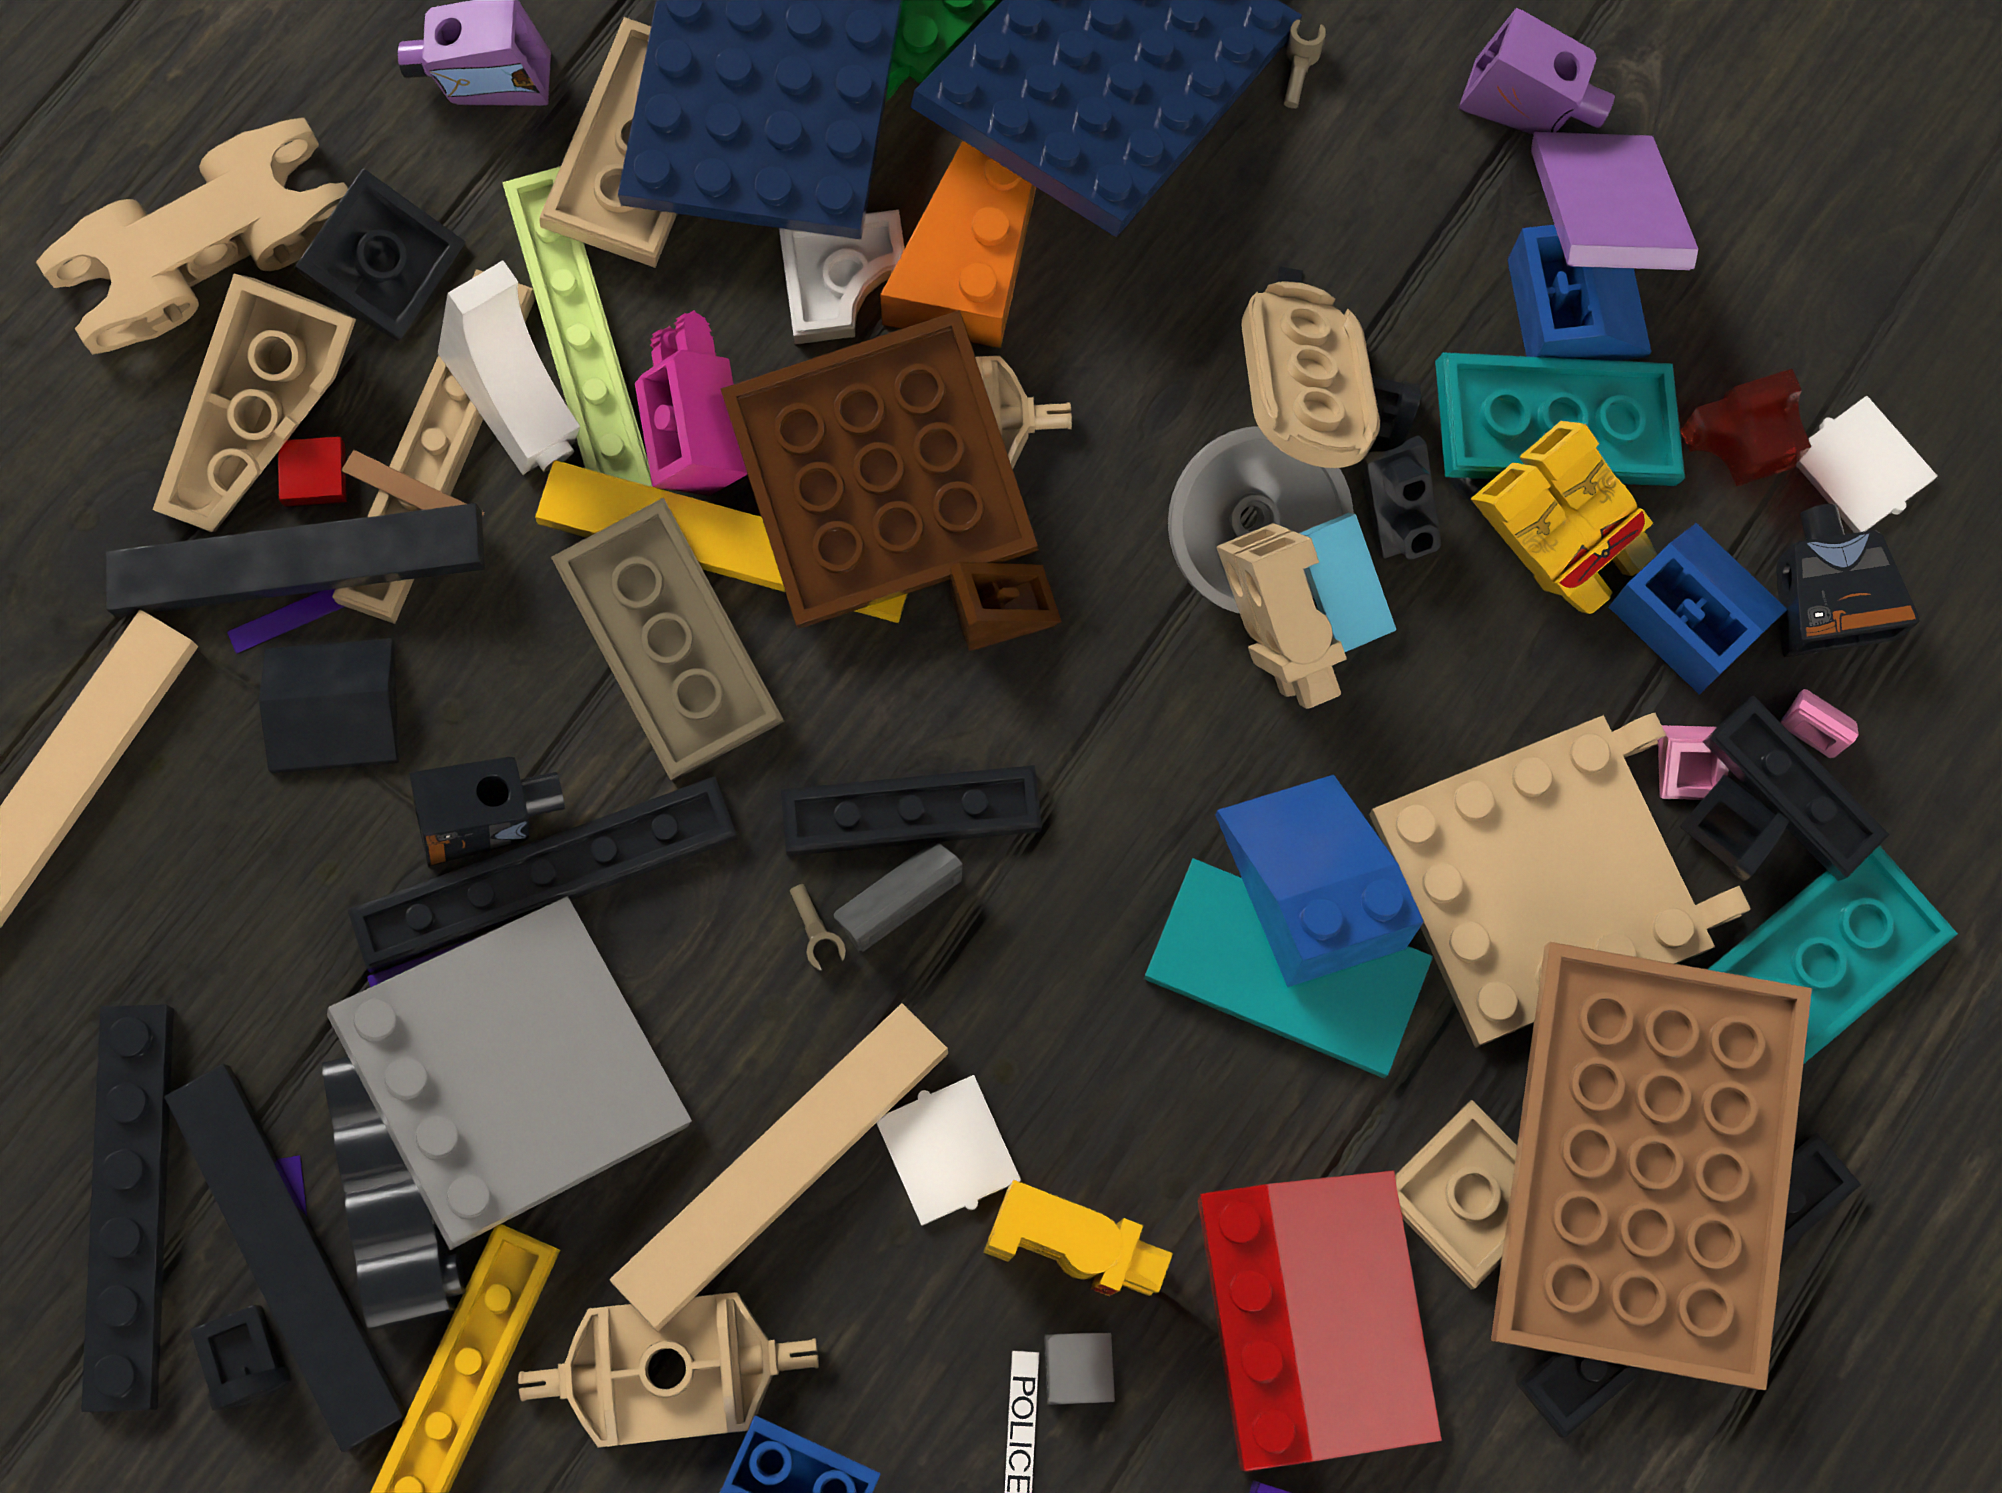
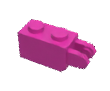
M693 310L676 318L677 322L674 323L675 329L669 326L652 334L653 337L650 339L652 344L650 346L653 348L651 354L654 367L644 372L635 382L652 487L711 496L748 473L721 392V388L734 384L729 358L716 356L713 336L710 335L712 330L709 328V323L706 322L705 317H702Z

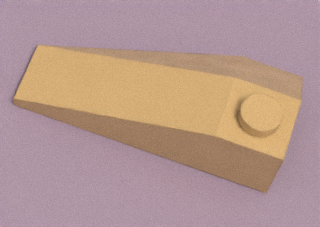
M234 274L153 510L210 532H215L336 378L356 319L255 278Z

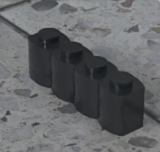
M349 1057L323 1062L325 1092L334 1127L335 1150L345 1192L347 1221L356 1258L358 1285L367 1327L380 1330L455 1312L457 1308L456 1296L465 1294L466 1289L463 1267L458 1254L448 1256L445 1239Z

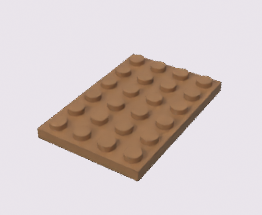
M1549 942L1544 946L1491 1341L1766 1390L1812 988Z

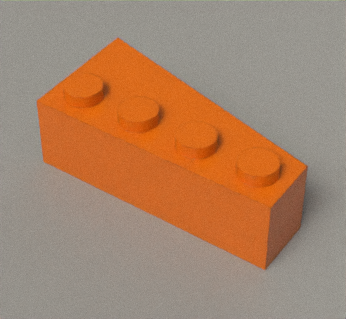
M962 140L880 294L882 325L903 329L960 310L970 342L1001 348L1036 186Z

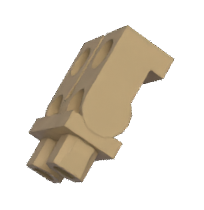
M1272 523L1216 546L1245 629L1250 637L1258 642L1248 646L1253 663L1274 675L1281 694L1286 697L1296 695L1299 705L1306 709L1341 695L1332 665L1342 662L1347 658L1341 641L1333 638L1332 626L1328 618L1316 609L1303 571L1304 568L1319 563L1312 539Z

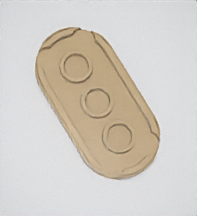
M1298 282L1270 284L1265 292L1259 294L1257 291L1251 297L1242 317L1243 341L1255 420L1260 430L1271 443L1299 461L1325 468H1342L1354 465L1368 454L1380 429L1379 413L1362 326L1348 308L1345 314L1335 308L1333 304L1336 299L1324 290Z

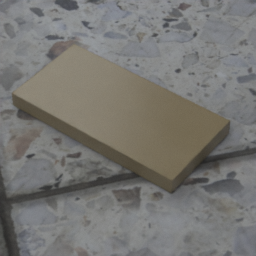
M664 498L551 557L672 782L784 722Z

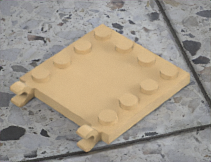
M1655 712L1638 718L1611 732L1604 715L1373 808L1369 815L1381 841L1397 861L1424 921L1421 930L1475 1048L1534 1024L1544 946L1547 943L1555 942L1678 964L1715 947L1707 930L1742 916V913L1751 910L1740 886L1720 893L1697 905L1694 904L1624 759L1657 745V740L1666 736Z

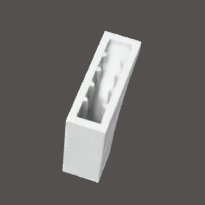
M501 261L448 293L438 354L520 472L524 475L538 465L543 472L551 470L553 461L563 462L573 454L574 450L571 445L575 442L580 425L557 391L535 349L521 312L518 299V281L505 262Z

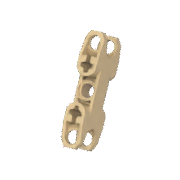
M305 118L281 121L260 129L243 132L209 151L199 165L200 172L207 182L203 186L149 215L146 214L142 205L136 200L125 199L108 204L82 218L70 231L53 243L41 255L36 263L53 288L72 287L97 278L112 282L107 297L97 307L83 316L81 322L75 328L82 342L92 354L109 352L137 342L157 338L188 320L199 306L198 299L191 287L251 255L257 267L263 271L279 270L298 261L348 190L344 182L337 184L328 183L302 192L284 188L288 175L300 164L308 160L313 151L319 146Z

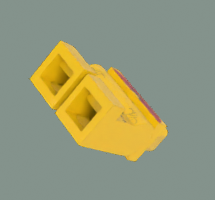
M1560 421L1519 456L1523 464L1512 462L1475 494L1471 500L1523 564L1534 574L1533 577L1544 591L1562 595L1578 611L1592 614L1606 603L1613 593L1598 574L1600 569L1613 560L1622 574L1633 576L1639 573L1657 556L1649 537L1645 533V530L1653 522L1643 509L1638 508L1632 494L1614 475L1596 449L1599 442L1588 426L1583 423Z
M1016 1180L1012 1181L1006 1191L984 1253L1009 1262L1015 1255L1018 1246L1056 1260L1063 1272L1073 1278L1083 1280L1094 1278L1091 1289L1107 1296L1119 1292L1122 1286L1151 1296L1153 1292L1159 1293L1173 1254L1138 1240L1143 1228L1141 1224L1125 1218L1115 1224L1113 1220L1103 1214Z

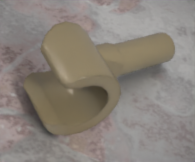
M1299 19L1293 22L1286 46V55L1292 61L1290 67L1291 74L1283 103L1286 107H1298L1305 74L1308 72L1309 66L1316 63L1321 55L1326 36V29L1323 25H1320L1317 39L1312 41H1306L1298 36Z
M800 884L791 888L790 893L810 939L806 954L811 966L822 971L819 962L813 954L814 946L821 940L834 942L838 948V954L843 961L846 952L845 945L839 936L827 932L805 885Z

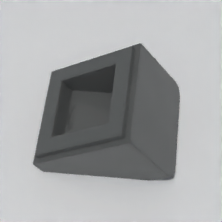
M1111 1333L1050 1334L1044 1336L1047 1405L1115 1402Z

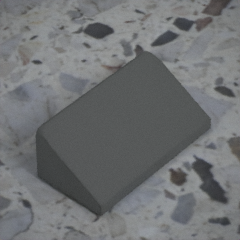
M936 842L930 843L836 910L834 919L857 951L862 950L864 952L961 882L962 863L957 856L941 844Z

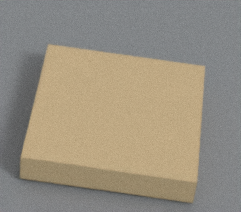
M1473 1100L1467 1103L1395 1174L1403 1220L1471 1290L1475 1289L1502 1262L1517 1145Z

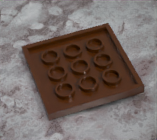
M960 310L721 388L796 626L799 629L950 580V567L958 562L1001 563L1038 551V545Z

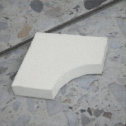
M899 210L866 214L861 240L779 228L795 344L855 337L857 313L866 296L889 279L904 251Z

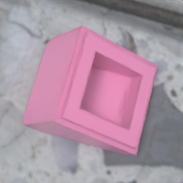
M1806 689L1799 692L1780 722L1791 734L1829 758L1836 757L1853 744L1858 737L1856 721Z
M1662 725L1666 736L1658 739L1660 797L1662 799L1702 800L1724 774L1728 776L1729 769L1703 743L1717 727Z

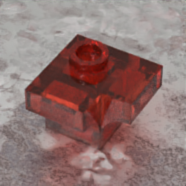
M1793 369L1735 386L1723 396L1724 399L1697 407L1681 429L1689 451H1707L1720 457L1728 466L1736 486L1793 469L1812 447L1800 418L1799 397L1802 389Z

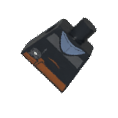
M1836 504L1815 506L1800 514L1806 540L1792 544L1778 559L1776 567L1778 601L1787 608L1780 616L1781 647L1784 658L1899 640L1920 622L1916 608L1886 541L1880 532L1871 530L1845 534Z
M503 757L409 773L415 811L428 866L522 843L529 839V817L565 809L557 772L520 779L515 757ZM492 802H498L502 804L497 807L487 806V804Z

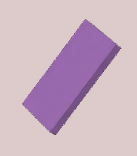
M1534 132L1531 153L1567 265L1690 270L1695 268L1698 246L1653 136Z

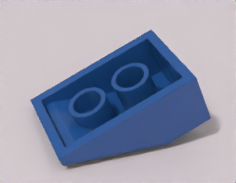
M1334 775L1217 810L1215 816L1287 987L1405 950L1424 923L1397 861Z

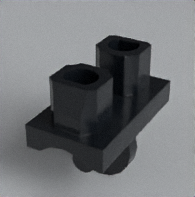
M1418 435L1408 439L1401 446L1392 450L1368 453L1361 460L1364 473L1362 486L1364 496L1369 503L1377 552L1383 559L1402 553L1407 559L1412 560L1438 551L1441 547V536L1426 442Z

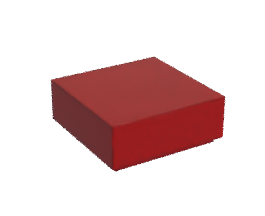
M340 436L287 440L278 451L279 500L284 507L346 502V473L341 471L346 463L345 443Z

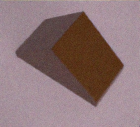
M958 562L950 567V595L969 652L1047 629L1062 622L1043 565Z

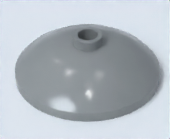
M1259 426L1241 428L1226 433L1207 444L1191 459L1183 470L1173 491L1169 507L1168 532L1170 545L1182 574L1197 592L1224 609L1240 613L1216 546L1272 523L1290 529L1291 532L1301 533L1348 512L1353 513L1352 498L1340 468L1318 467L1299 461L1271 443ZM1253 506L1257 512V521L1252 527L1245 529L1240 521L1241 514L1244 509ZM1306 577V580H1307V583H1308V586H1309V589H1310L1312 598H1314L1313 593H1312V590H1311L1310 585H1309V582H1308V579H1307V577Z

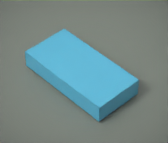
M1348 512L1301 532L1300 534L1312 539L1319 563L1304 568L1318 610L1328 618L1332 626L1333 638L1341 641L1344 652L1396 631L1356 514Z

